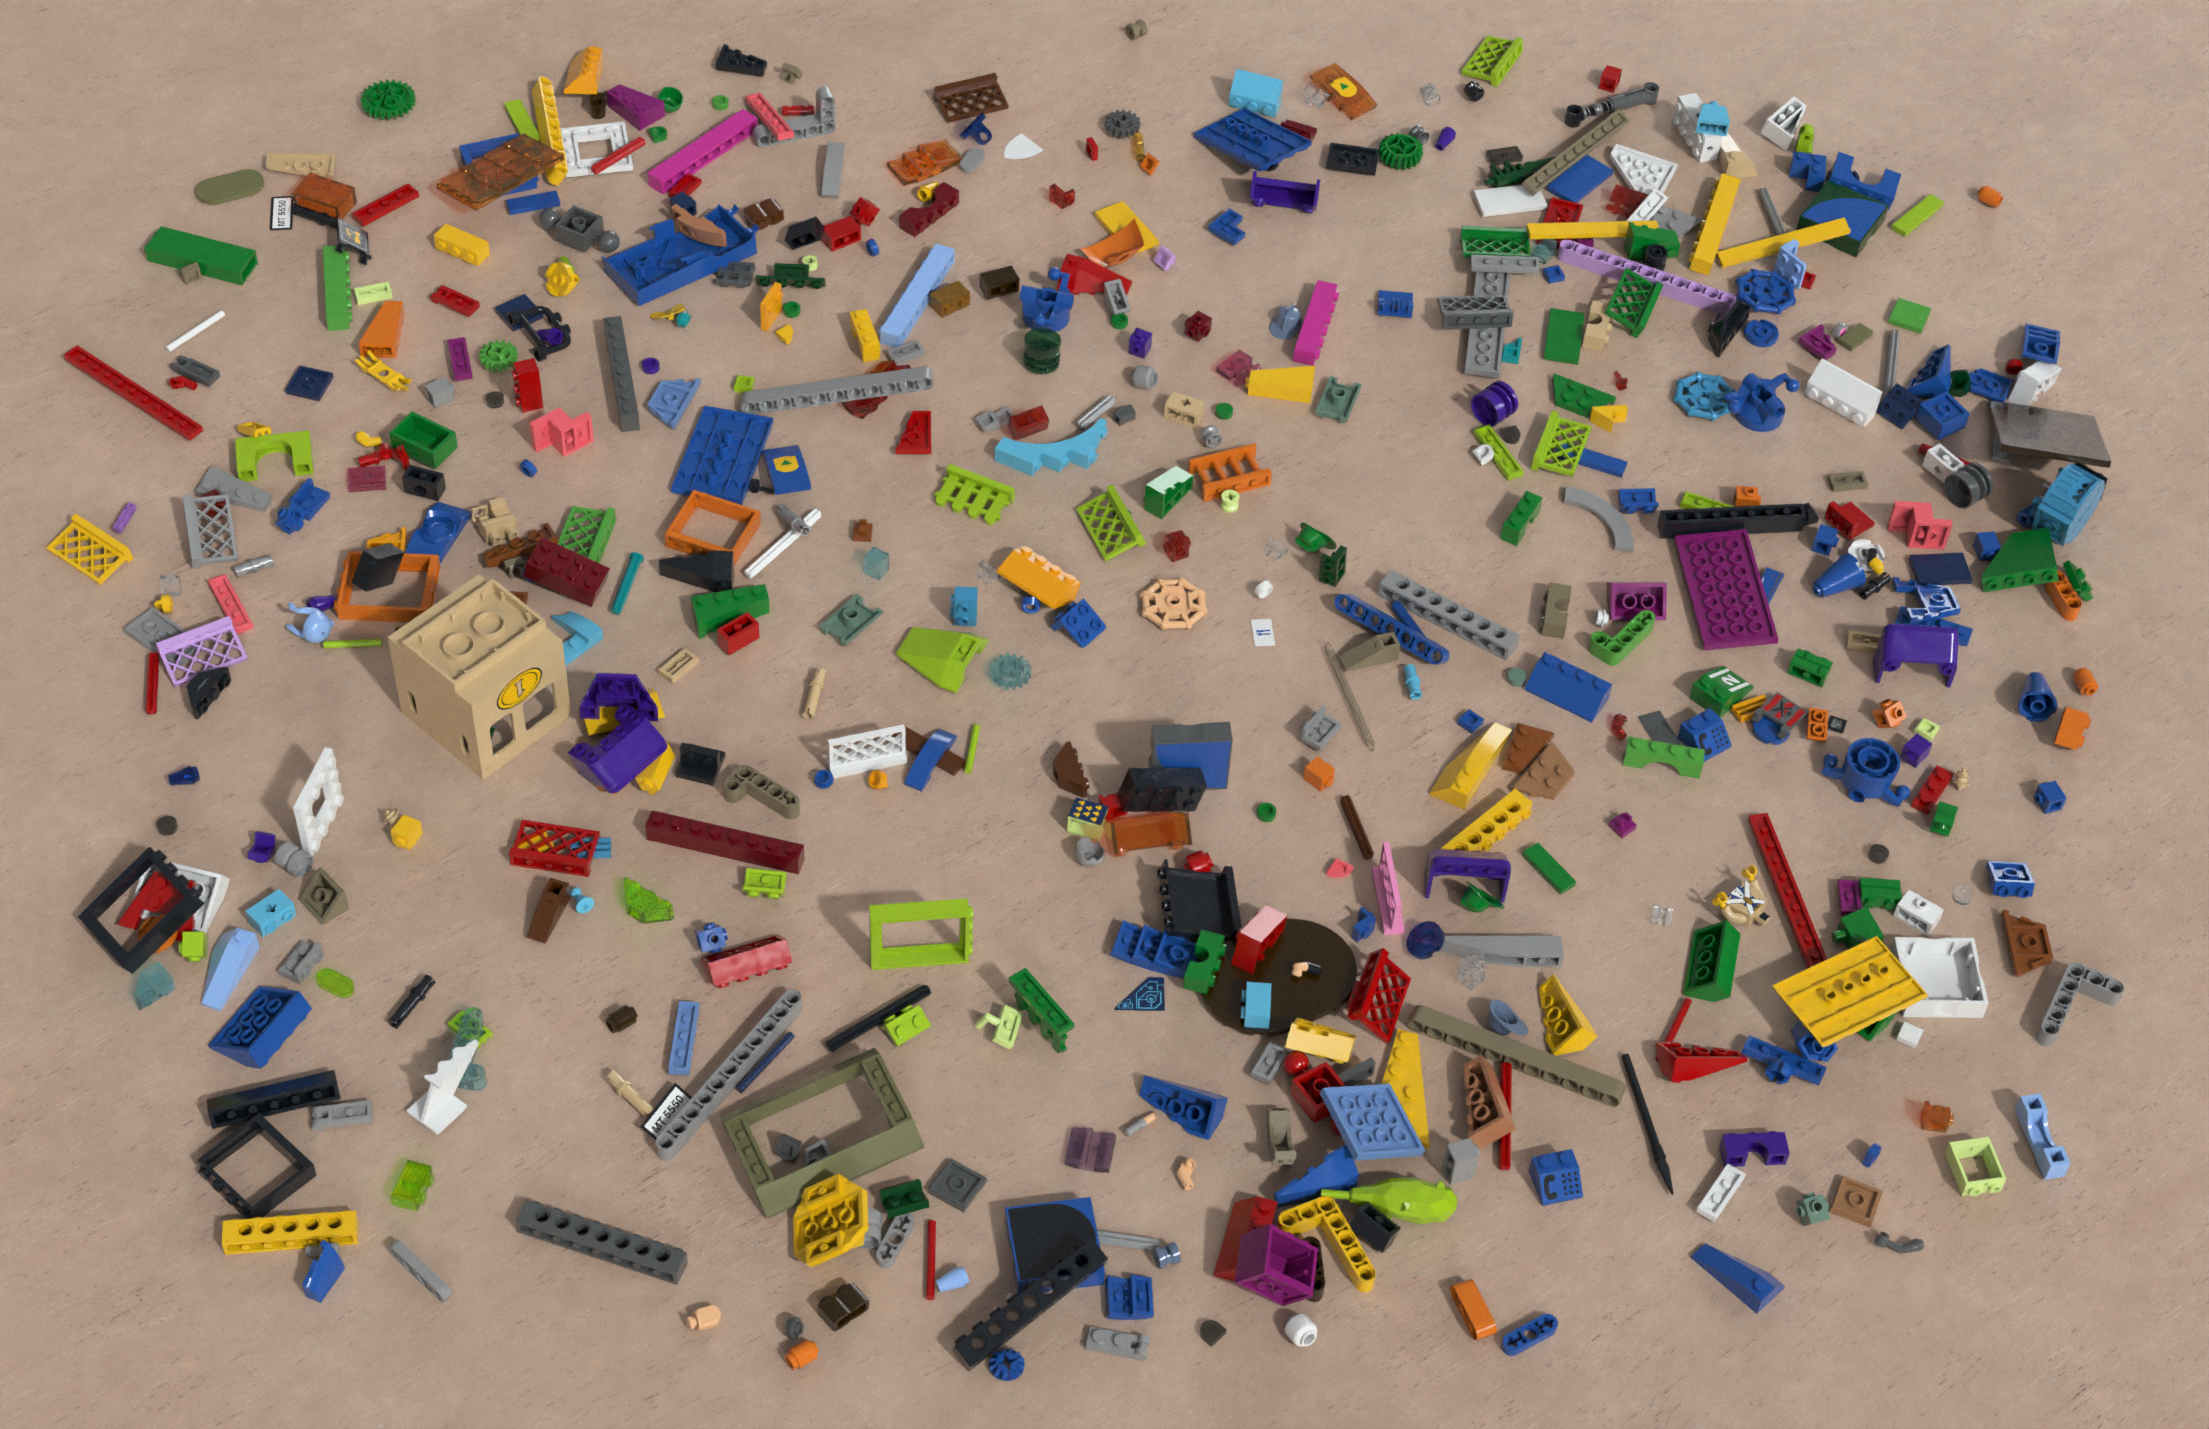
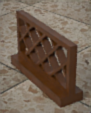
M996 73L934 87L933 99L935 103H938L947 123L1008 109L1009 107L997 82ZM996 89V93L993 94L987 90ZM978 92L982 94L980 98L972 95ZM986 95L991 97L992 100L989 102L984 100L983 97ZM965 96L967 98L965 101L957 99V97ZM969 99L977 101L976 105L967 102ZM995 99H996V100L1001 101L1002 104H1001V105H996V104H994L993 102H994ZM950 100L951 103L948 105L943 103L942 101ZM955 102L962 106L960 109L953 107L952 105ZM982 103L987 105V108L982 109L978 105ZM964 107H967L972 109V111L965 112L963 111ZM951 110L957 114L949 117L948 112Z

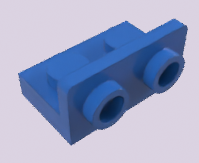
M308 478L305 483L301 484L299 490L290 497L289 503L293 501L307 511L304 519L310 521L329 500L330 493L315 487L313 479Z

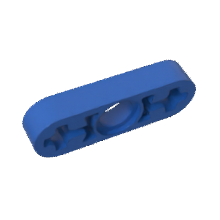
M1543 1314L1506 1334L1501 1345L1502 1351L1506 1355L1515 1356L1554 1335L1558 1326L1557 1319L1551 1314ZM1544 1322L1547 1325L1551 1324V1328H1549V1326L1543 1327ZM1532 1331L1536 1337L1528 1339L1524 1336V1332ZM1508 1342L1511 1344L1517 1342L1515 1347L1512 1345L1508 1346Z

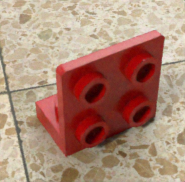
M1832 501L1828 504L1824 517L1828 523L1835 529H1838L1848 540L1855 538L1875 525V522L1852 502L1839 506L1836 502Z

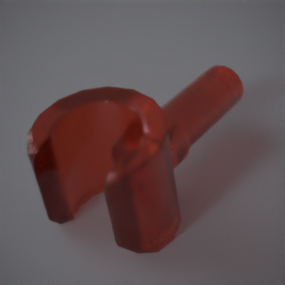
M1615 371L1618 379L1616 381L1617 389L1619 391L1626 389L1628 379L1622 378L1620 373Z

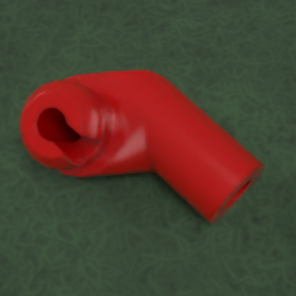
M184 376L172 377L169 380V385L174 389L187 387L194 391L198 386L197 382Z

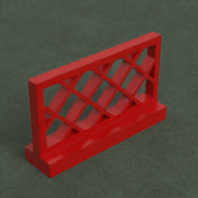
M522 820L514 846L511 847L509 852L510 863L513 866L589 877L591 872L590 866L598 844L600 831ZM525 827L534 828L536 830L535 832L529 835H526L524 832ZM548 830L554 831L555 834L547 839L543 835ZM570 833L575 837L565 841L562 836ZM539 835L543 841L534 845L530 839ZM586 836L594 837L593 841L587 844L582 839ZM559 838L562 844L553 848L550 842ZM526 841L531 846L528 849L519 848V845ZM578 841L582 847L573 851L569 845ZM547 845L550 849L547 852L538 851V848ZM564 848H567L570 852L567 855H559L557 853ZM586 851L588 858H579L577 854Z
M1382 948L1369 953L1347 1017L1352 1021L1358 1019L1384 1043L1390 1042L1411 978L1387 958L1389 952ZM1384 965L1388 968V975L1385 974ZM1396 976L1403 980L1401 987H1399V983ZM1388 977L1391 978L1393 984L1392 989H1390L1387 980ZM1380 979L1382 981V985L1384 988V990L1381 991L1378 984ZM1392 991H1395L1397 1001L1395 1003L1391 994ZM1381 993H1385L1388 1004L1384 1005ZM1374 995H1376V999H1377V1002H1378V1006H1375V1005H1374V1002H1373V997H1374ZM1385 1007L1390 1008L1391 1018H1388ZM1376 1009H1380L1383 1020L1378 1019ZM1368 1011L1371 1013L1373 1022L1366 1017ZM1380 1023H1384L1385 1033L1382 1031Z

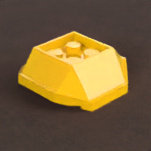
M840 1174L804 1189L801 1196L802 1201L798 1205L793 1217L794 1256L808 1266L814 1267L864 1245L865 1232L869 1229L866 1190Z

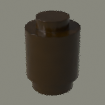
M625 1005L609 1014L605 1022L612 1033H619L635 1024L638 1015L632 1006Z

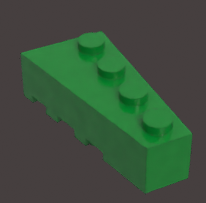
M765 584L691 596L692 613L699 639L705 637L707 633H717V629L747 612L753 618L770 613L769 596Z

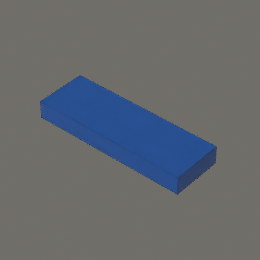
M557 191L506 200L510 215L560 206Z

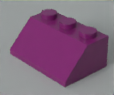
M1607 582V603L1610 620H1632L1643 610L1652 611L1655 614V620H1666L1667 583Z

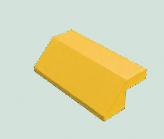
M654 689L647 690L658 707V719L664 718V712L657 692ZM601 706L600 719H583L586 733L590 736L614 730L621 724L615 718V712L619 707Z

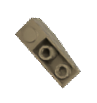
M1394 632L1376 635L1340 655L1339 660L1345 672L1396 661L1399 657L1400 643Z

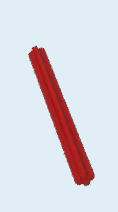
M1502 1062L1500 1066V1087L1511 1114L1512 1064L1510 1062ZM1511 1132L1499 1138L1500 1170L1508 1171L1511 1166Z

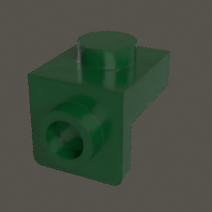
M1968 370L1951 371L1952 384L1948 393L1952 397L1967 395L1972 384Z

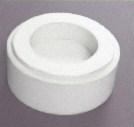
M1263 581L1255 588L1254 593L1258 598H1265L1272 592L1273 586L1269 581Z

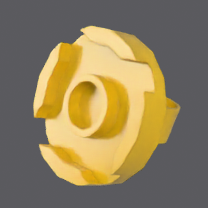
M564 262L552 263L545 277H548L546 287L549 293L558 297L567 296L580 281L579 276L573 273L571 267Z

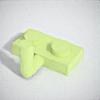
M1004 1005L1001 1008L999 1018L986 1013L975 1023V1027L980 1030L988 1022L995 1025L996 1028L992 1041L1010 1050L1014 1046L1023 1013Z

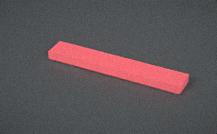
M761 93L745 96L746 103L778 141L794 137L793 130Z

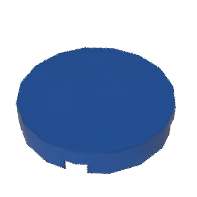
M1752 320L1747 323L1744 329L1745 339L1757 347H1770L1777 342L1779 337L1778 328L1767 320Z
M1765 715L1758 723L1753 722V734L1765 744L1774 743V745H1779L1789 738L1790 732L1783 740L1777 737L1781 726Z

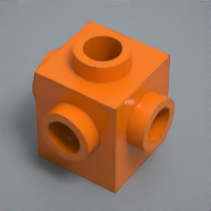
M1886 699L1880 703L1879 707L1872 711L1878 728L1896 727L1907 717L1900 700L1891 701V699Z

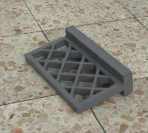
M1506 295L1444 296L1437 299L1443 319V329L1512 327L1513 309H1510Z

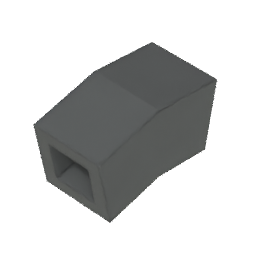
M1132 405L1121 407L1113 412L1112 420L1121 426L1128 421L1135 420L1136 411Z

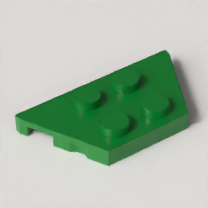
M1555 373L1553 374L1554 403L1557 407L1588 418L1590 417L1592 407L1605 406L1609 403L1614 404L1616 401V397Z

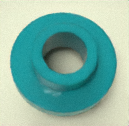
M684 311V313L680 312L676 319L678 327L682 326L685 328L688 325L691 315L687 311Z

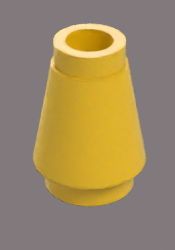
M932 182L920 186L917 191L918 198L923 202L930 201L933 198V189L940 184Z

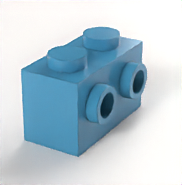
M955 586V594H951L950 605H954L951 606L950 618H954V625L976 626L978 587Z

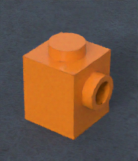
M1736 485L1733 506H1759L1761 504V495H1758V487Z
M1317 756L1305 766L1303 779L1321 792L1333 784L1335 769Z

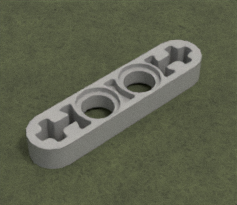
M397 1239L388 1246L391 1255L440 1302H444L452 1295L449 1287L400 1240Z

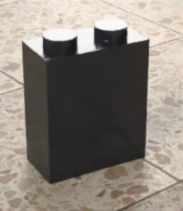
M391 543L363 550L351 583L365 592L393 584L404 551Z

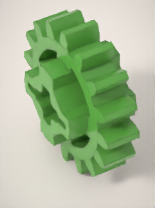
M496 339L495 343L489 341V345L484 344L483 349L479 350L481 366H485L486 370L491 368L492 372L496 369L499 372L502 369L507 371L509 366L513 367V363L517 362L518 352L516 346H512L511 342L506 344L505 340L499 342Z

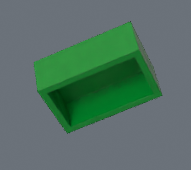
M413 411L389 432L392 448L396 449L399 445L402 451L400 445H404L409 457L433 469H436L458 448L456 432Z

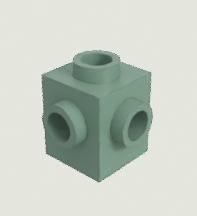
M1811 1192L1802 1195V1200L1796 1201V1212L1798 1217L1801 1218L1803 1226L1830 1219L1829 1205L1823 1194L1815 1196V1193Z

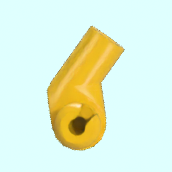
M359 431L355 435L356 440L364 447L381 444L380 436L370 437L364 431Z

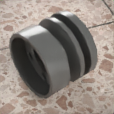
M1971 462L1947 476L1944 481V489L1948 499L1955 506L1966 509L1991 494L1993 491V480L1989 471L1983 465Z

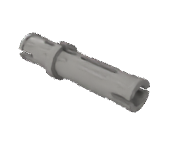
M781 504L778 506L782 509L781 511L776 508L777 515L788 522L794 531H798L804 537L809 535L805 532L806 530L811 533L810 526L805 524L801 517H797L785 505Z

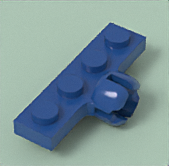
M1750 1035L1741 1052L1767 1064L1765 1071L1767 1078L1773 1082L1774 1077H1777L1776 1084L1778 1085L1788 1082L1792 1075L1820 1085L1827 1068Z

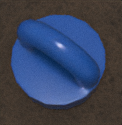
M1035 597L1022 598V610L1025 613L1034 614L1039 611L1040 600ZM1026 604L1035 605V608L1028 609Z

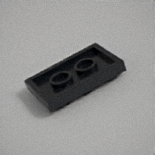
M1331 142L1326 169L1375 176L1380 149Z

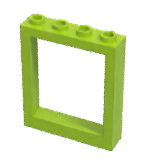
M968 898L869 905L871 970L969 963V955H973V906H969ZM959 918V942L882 948L883 923Z

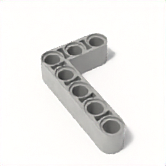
M823 86L816 91V114L784 120L793 130V138L778 141L765 124L756 126L753 129V134L758 145L767 147L834 132L836 128L835 100L830 89Z
M2080 963L2069 964L2037 1033L2036 1039L2038 1043L2043 1046L2053 1045L2077 992L2106 1005L2114 1006L2122 996L2124 985L2120 981Z

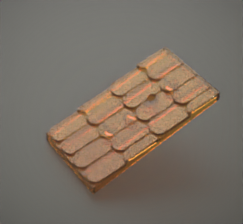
M522 134L503 143V146L484 154V157L459 168V171L442 178L437 183V189L477 211L562 162L564 154L558 153V151L538 142L530 136L528 137L526 134Z

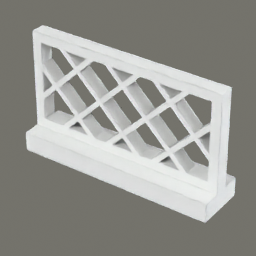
M904 724L828 740L827 766L834 778L907 763ZM894 733H899L895 738L891 736ZM875 737H880L876 742L872 740ZM856 741H861L858 745L853 744ZM884 741H890L886 746L882 745ZM842 745L839 749L833 748V746ZM865 745H871L867 750L863 749ZM847 748L852 749L849 753L844 752Z

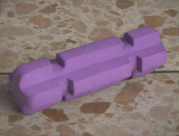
M128 502L112 526L115 533H122L124 527L133 516L131 514H134L136 511L134 503Z

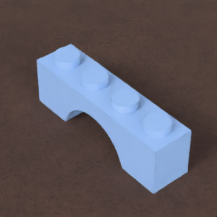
M2041 1094L2021 1096L2015 1112L2044 1180L2064 1177L2070 1166V1161L2064 1147L2057 1146L2050 1136L2047 1123L2048 1110Z

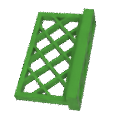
M572 506L558 545L569 550L578 547L580 551L576 553L600 563L616 523L615 509L607 508V511ZM575 513H580L584 516L576 519L574 515ZM596 516L602 517V519L597 522H594L592 520V518ZM587 520L591 523L585 527H582L580 524ZM577 525L578 530L573 532L569 530V528ZM593 528L597 531L592 535L587 533V531ZM583 533L585 538L580 540L575 538V536ZM570 538L574 541L569 545L564 544V541ZM588 541L591 543V546L587 548L582 547V544Z

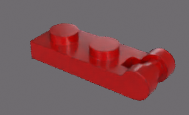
M441 285L437 292L430 295L433 303H440L468 317L480 307L479 301L444 285Z

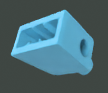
M1716 101L1703 104L1695 133L1727 137L1730 125L1727 107L1720 106Z

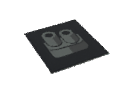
M1831 715L1828 729L1843 734L1847 720Z

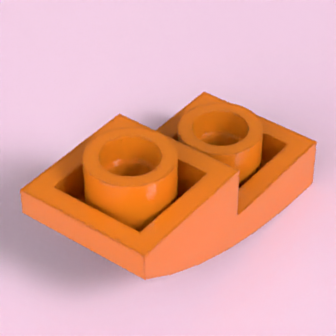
M1809 707L1807 739L1826 742L1828 710Z

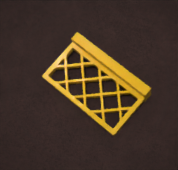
M76 513L71 517L72 523L46 547L50 553L99 585L125 561L129 563L134 558L127 546ZM73 530L78 532L77 537L69 538V534ZM91 540V545L82 546V541ZM78 541V547L68 549L69 543ZM59 544H65V549L55 550L54 548ZM95 549H104V554L95 555ZM91 550V556L82 557V551ZM78 552V558H68L69 553ZM108 558H118L114 563L108 564ZM104 559V564L95 566V560ZM91 561L90 567H81L82 562ZM104 569V573L99 578L95 576V571Z

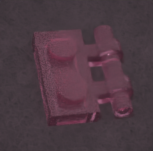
M1238 350L1218 365L1216 372L1227 380H1231L1233 377L1236 378L1233 383L1238 387L1245 384L1246 377L1250 378L1251 370H1260L1261 365L1259 363L1252 365L1253 358Z

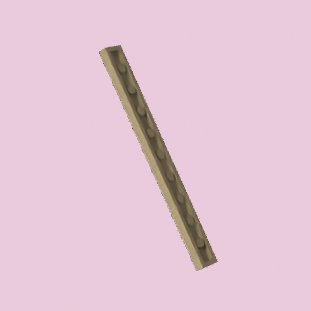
M1618 109L1526 179L1522 185L1534 196L1619 131L1630 120Z

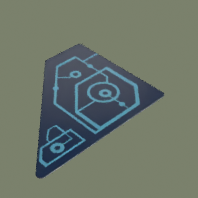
M1148 977L1114 1010L1165 1011L1164 978Z

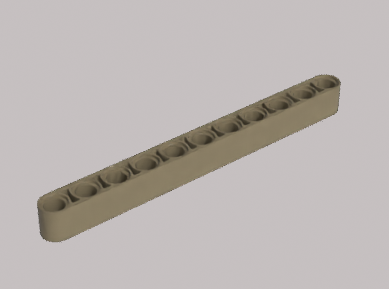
M1423 1005L1415 1006L1407 1023L1408 1027L1417 1033L1477 1056L1482 1055L1485 1059L1498 1064L1510 1062L1514 1070L1612 1107L1620 1104L1626 1089V1085L1616 1078Z

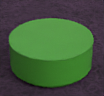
M723 95L715 96L712 99V106L716 110H725L729 106V100Z

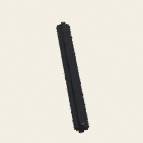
M922 985L826 1041L825 1046L827 1050L834 1052L880 1025L888 1017L899 1014L900 1010L905 1007L914 1005L931 994L930 988L927 985Z

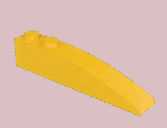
M1498 723L1490 726L1445 767L1429 795L1465 810L1511 735L1512 729Z

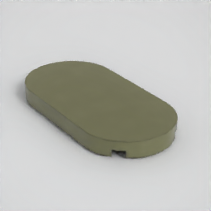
M239 170L201 181L196 187V196L202 203L207 202L208 205H217L257 194L264 187V179L262 174L256 170Z

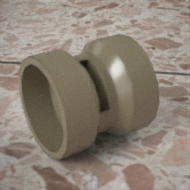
M1141 19L1134 24L1127 25L1125 28L1126 34L1131 40H1135L1139 36H1144L1148 33L1147 25Z

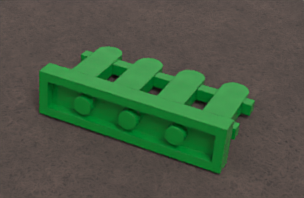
M1026 968L1010 976L1009 983L1016 990L1014 997L1016 998L1018 1008L1021 1011L1026 1010L1028 1012L1030 1022L1033 1025L1038 1024L1040 1026L1042 1036L1045 1039L1050 1038L1052 1040L1053 1048L1057 1053L1065 1052L1067 1050L1065 1039L1068 1038L1066 1033L1074 1029L1073 1021Z

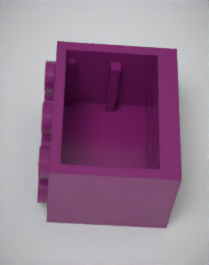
M1273 1224L1253 1229L1242 1234L1240 1237L1235 1283L1281 1306L1313 1297L1318 1248L1310 1245L1308 1241L1294 1237L1292 1233L1278 1229Z

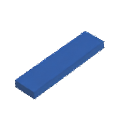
M1567 443L1561 445L1564 450L1570 448ZM1584 448L1578 464L1622 478L1628 462ZM1574 452L1567 453L1570 458L1576 456ZM1563 455L1557 457V458L1566 460V459L1563 457Z

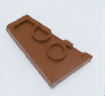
M1517 723L1503 764V770L1522 774L1532 763L1534 757L1544 749L1547 742L1553 739L1554 733Z

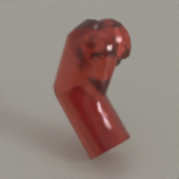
M1621 713L1614 716L1611 724V729L1619 740L1627 737L1626 732L1622 728L1625 725L1624 722H1627V717Z

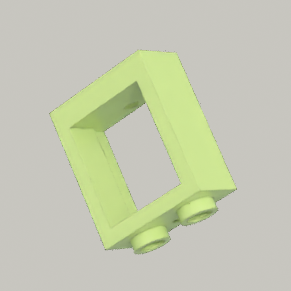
M1989 1137L1949 1142L1945 1156L1961 1196H1976L1980 1193H1996L2002 1190L2006 1177ZM1982 1156L1991 1179L1968 1182L1959 1159Z

